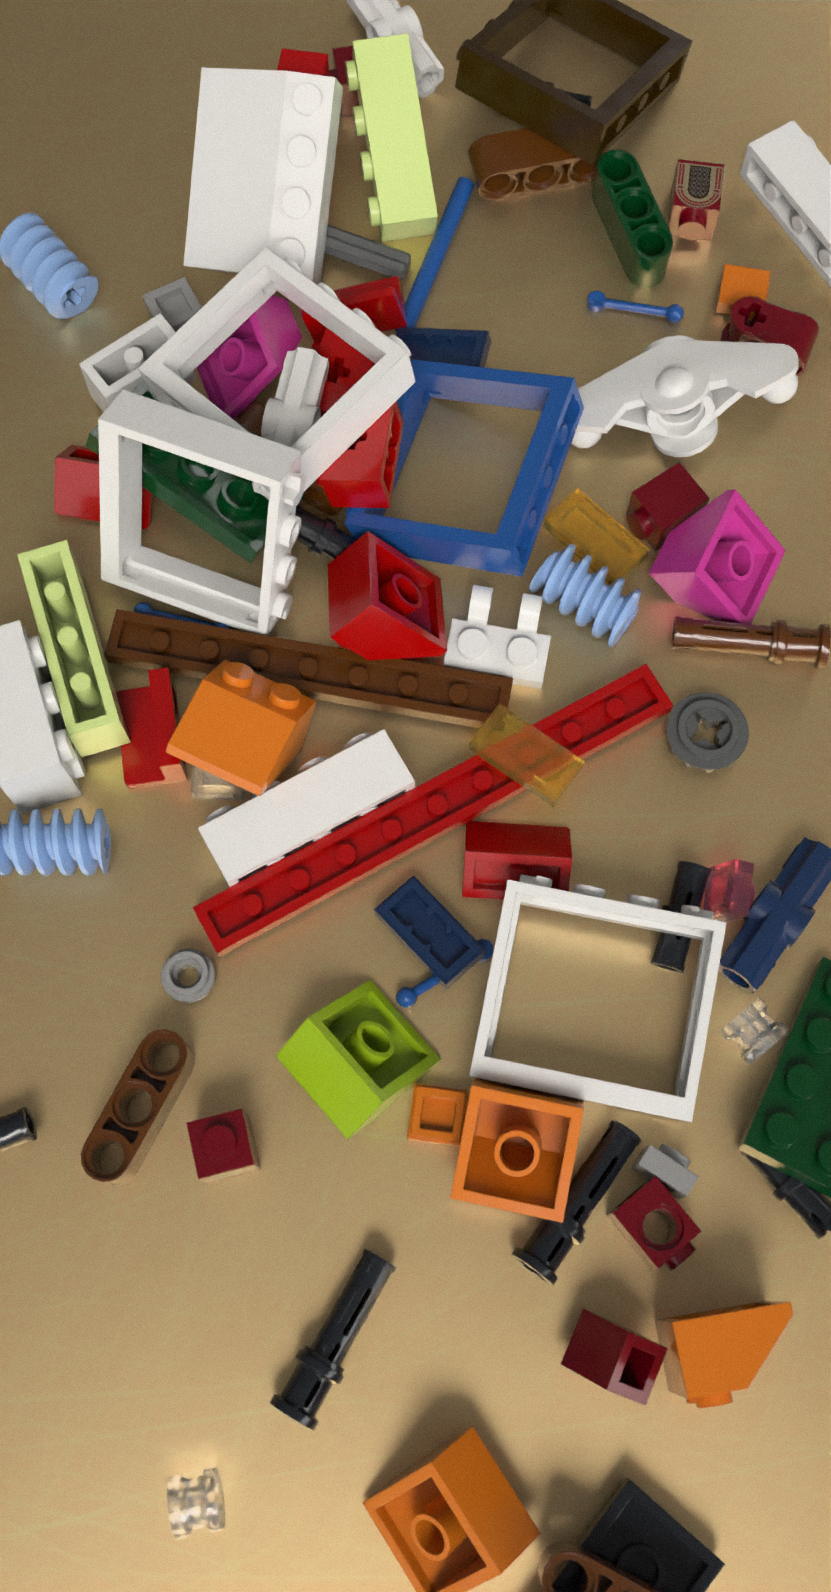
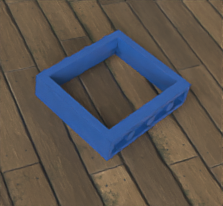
M411 359L416 382L397 400L404 426L393 491L430 398L542 411L497 533L493 534L384 516L386 508H347L346 527L354 539L358 540L369 531L408 558L523 577L584 410L575 379L573 377Z

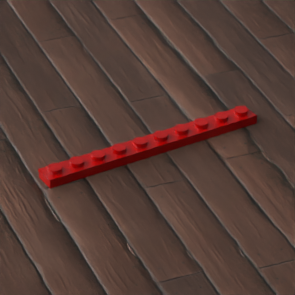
M644 664L192 908L220 958L670 713L673 704L648 665Z

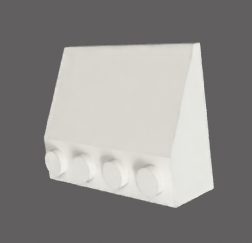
M201 68L183 266L238 274L266 247L282 260L285 257L292 259L301 268L304 275L318 285L321 282L343 87L335 77L281 70Z

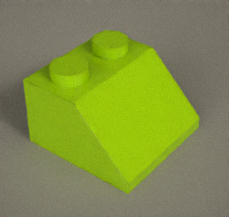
M368 980L307 1017L276 1054V1057L292 1074L294 1079L298 1081L347 1139H350L377 1119L414 1086V1083H417L441 1061L436 1052L371 980Z

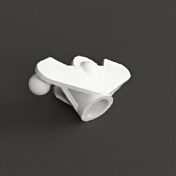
M682 335L664 337L654 341L640 355L578 388L584 410L571 445L577 448L588 449L601 439L602 433H607L616 424L650 433L655 447L665 455L672 457L692 456L702 452L712 444L718 433L717 417L743 395L746 394L755 399L762 395L764 400L774 404H782L790 400L798 387L796 375L799 368L798 355L795 349L780 343L701 341Z

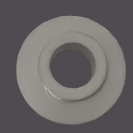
M182 949L173 953L165 961L161 971V982L165 991L170 997L182 1003H193L206 997L212 990L216 978L215 968L209 957L195 949ZM188 968L198 970V979L194 984L185 986L180 983V975L184 970Z

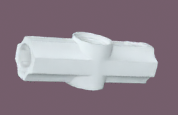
M346 0L366 29L367 39L408 33L418 96L424 98L434 93L438 84L444 80V68L424 41L421 24L414 10L408 5L401 7L396 0Z
M298 347L294 351H287L275 398H269L264 410L261 437L291 447L321 418L319 406L329 371L327 358L322 357L313 349ZM252 482L254 492L265 496L269 500L270 492L261 484Z

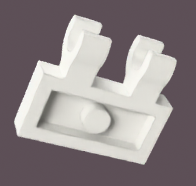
M473 585L467 621L452 619L443 666L513 678L512 684L542 689L551 640L549 635L536 633L543 597L523 593L517 630L487 625L492 604L493 588Z

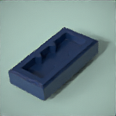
M402 327L398 328L396 336L407 345L412 354L409 357L410 362L411 359L485 367L491 345L489 331Z
M414 875L374 909L376 917L445 990L486 955L482 945Z

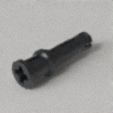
M611 1120L609 1127L570 1183L563 1223L540 1218L541 1222L524 1247H516L511 1254L512 1257L539 1279L554 1286L558 1280L555 1272L573 1245H581L584 1241L586 1230L583 1228V1225L610 1188L630 1155L641 1143L640 1137L622 1123Z
M364 1249L359 1263L342 1293L337 1298L312 1346L308 1347L305 1345L303 1350L299 1349L295 1356L299 1363L282 1393L274 1394L270 1400V1404L311 1430H315L319 1423L315 1416L333 1384H340L344 1376L342 1374L345 1369L340 1365L363 1324L366 1322L390 1275L396 1269L391 1263Z

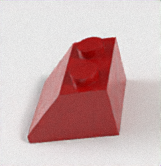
M369 531L327 565L330 638L341 647L350 649L367 660L438 657L447 652L441 579Z

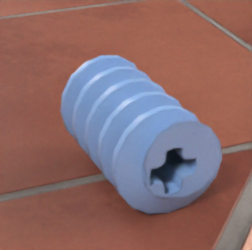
M25 213L14 219L4 230L0 238V259L2 263L11 269L13 275L22 281L24 287L34 294L35 299L45 306L46 311L50 315L58 319L72 318L84 312L92 304L98 292L99 283L97 277L90 276L88 267L81 261H78L77 255L67 249L64 241L56 237L55 232L49 226L44 225V221L36 213Z
M571 543L562 551H555L545 560L532 579L529 592L536 593L544 588L542 597L543 601L547 604H552L561 598L559 612L563 615H569L578 608L575 623L583 627L594 620L592 635L596 638L602 637L611 630L608 640V646L611 648L620 640L634 620L639 610L638 603L642 590L637 588L626 597L623 596L621 593L625 579L620 577L612 584L607 585L605 580L609 568L604 565L591 574L588 570L592 556L588 554L577 563L573 562L572 558L576 545Z
M19 809L11 810L7 824L0 822L1 876L11 874L14 868L22 876L32 874L35 868L43 876L53 874L57 867L64 876L74 874L78 866L84 875L95 874L99 865L105 875L109 871L111 835L103 809H96L92 824H86L82 809H75L71 824H65L61 809L53 810L49 824H44L40 809L32 810L28 824H23Z

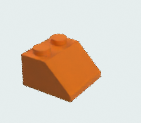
M225 659L202 679L168 742L166 753L261 796L302 751L317 701L301 694L292 685L276 683L255 673L251 667L243 663L230 662Z
M476 1078L471 1085L450 1198L563 1223L583 1118L584 1100Z
M760 1301L656 1319L655 1324L659 1344L668 1348L663 1365L669 1392L686 1398L687 1404L696 1403L697 1408H708L732 1403L731 1391L748 1389L792 1318L791 1302Z
M473 1426L434 1449L362 1503L416 1592H467L501 1575L541 1534Z

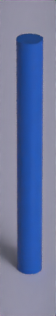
M466 177L458 178L407 297L405 302L406 327H416L474 189V183Z

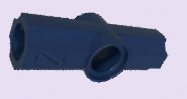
M805 837L795 847L775 880H770L755 899L743 918L746 920L745 924L720 958L718 970L723 974L724 978L737 987L748 990L751 993L757 991L764 983L784 949H789L795 943L816 911L813 909V906L831 881V848L820 841H813Z

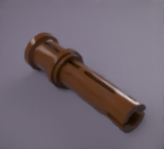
M676 616L672 634V649H696L710 652L748 654L766 657L767 661L774 665H781L784 660L813 663L814 668L824 669L829 655L831 630L829 624H820L818 628L788 626L786 620H777L776 622H771L770 626L696 620Z

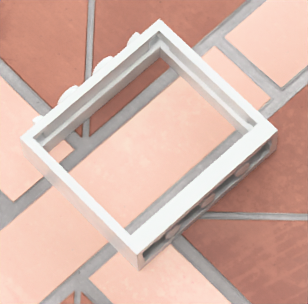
M265 247L154 352L138 370L151 395L157 401L248 432L185 382L184 379L276 291L280 292L375 363L354 386L291 446L302 451L300 474L306 477L305 491L416 382L409 358L412 354L400 338L392 334L387 337L375 328L371 319L358 308L351 310L342 304L329 286L322 282L317 285L308 279L292 259L285 257L282 260ZM262 485L270 492V487Z
M123 389L98 418L101 580L233 628L268 636L279 618L286 620L293 600L292 594L287 593V587L294 575L297 558L291 555V549L300 531L301 518L295 516V512L306 483V477L300 474L302 451ZM142 443L270 487L261 588L141 545Z
M521 874L519 882L508 880L469 1076L692 1122L727 922L713 920L714 912L702 910L696 906L682 905L680 913L659 909V900L640 895H628L626 902L605 899L606 890L589 885L574 884L573 892L551 888L553 880L542 876L532 877ZM521 905L701 940L674 1095L492 1058Z

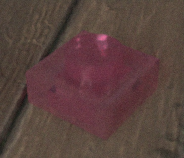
M735 858L710 867L711 874L706 884L703 910L714 912L713 920L723 922L748 916L749 908L755 896V886L752 882L754 863Z

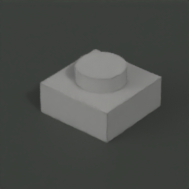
M185 277L142 295L145 307L151 318L161 313L175 332L202 308Z
M651 1144L643 1148L631 1167L647 1179L656 1176L670 1194L677 1199L687 1197L699 1177L687 1169L690 1161L684 1155L665 1144H661L658 1149Z

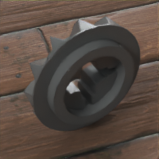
M703 692L687 696L676 704L669 715L665 735L668 737L671 754L677 755L684 761L687 768L695 767L710 773L716 769L729 768L742 755L747 746L749 729L743 712L734 702L719 694ZM696 722L702 723L706 729L713 726L716 728L723 724L714 737L716 746L714 744L711 745L707 739L700 740L699 742L697 740L691 741L699 729Z

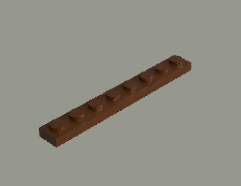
M116 609L104 653L108 663L147 670L168 667L171 674L203 679L226 659L230 662L243 663L251 667L255 673L276 683L292 685L301 694L312 699L497 732H504L513 678L405 659L367 660L347 649Z

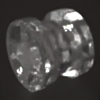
M759 997L723 1027L719 1033L725 1040L734 1041L740 1047L741 1058L747 1065H750L790 1030L783 1022L774 1021L767 1013V1004Z
M217 1467L204 1469L199 1477L187 1479L182 1474L168 1477L167 1506L171 1530L176 1540L188 1538L195 1529L206 1528L211 1533L225 1529L224 1496Z

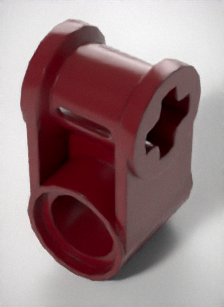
M748 296L736 301L730 311V323L723 329L720 341L739 342L742 335L746 337L744 342L789 345L795 349L798 355L799 368L796 375L800 376L806 368L819 333L817 322L804 313L784 309L768 303L759 297ZM754 310L755 315L752 321L747 320L750 312Z

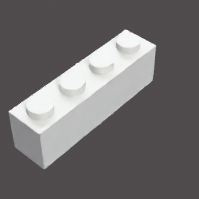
M792 120L748 144L739 175L831 288V164L817 149L814 140L805 134L797 123Z
M384 729L374 735H371L369 732L357 735L345 744L344 750L328 759L323 756L314 758L298 770V775L283 783L274 781L261 796L253 793V799L236 808L232 805L222 807L206 818V824L198 827L229 888L415 788L414 778Z

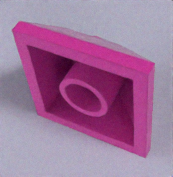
M272 295L197 367L209 400L233 420L282 371L287 351H294L302 339L301 332L286 299Z
M731 489L726 490L668 533L649 574L676 603L716 621L751 625L786 550L737 490Z

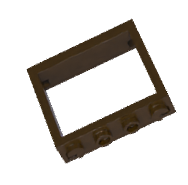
M513 0L507 10L496 19H490L484 29L471 40L467 39L462 43L456 59L460 62L455 88L593 165L680 80L692 40L618 0ZM551 16L639 64L641 67L597 109H593L502 57Z

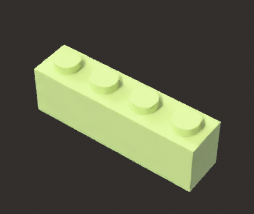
M408 33L353 41V60L345 61L348 90H357L359 106L352 107L356 136H364L367 150L360 152L362 177L364 182L372 181L374 197H367L371 227L379 226L381 242L434 235L437 227L438 213Z
M64 540L17 554L66 731L72 744L82 758L131 743L108 663L104 656L103 646L82 574L68 541Z

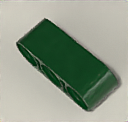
M619 149L610 150L604 153L598 160L592 194L593 203L630 282L639 287H654L665 278L673 246L672 234L638 161L627 151Z

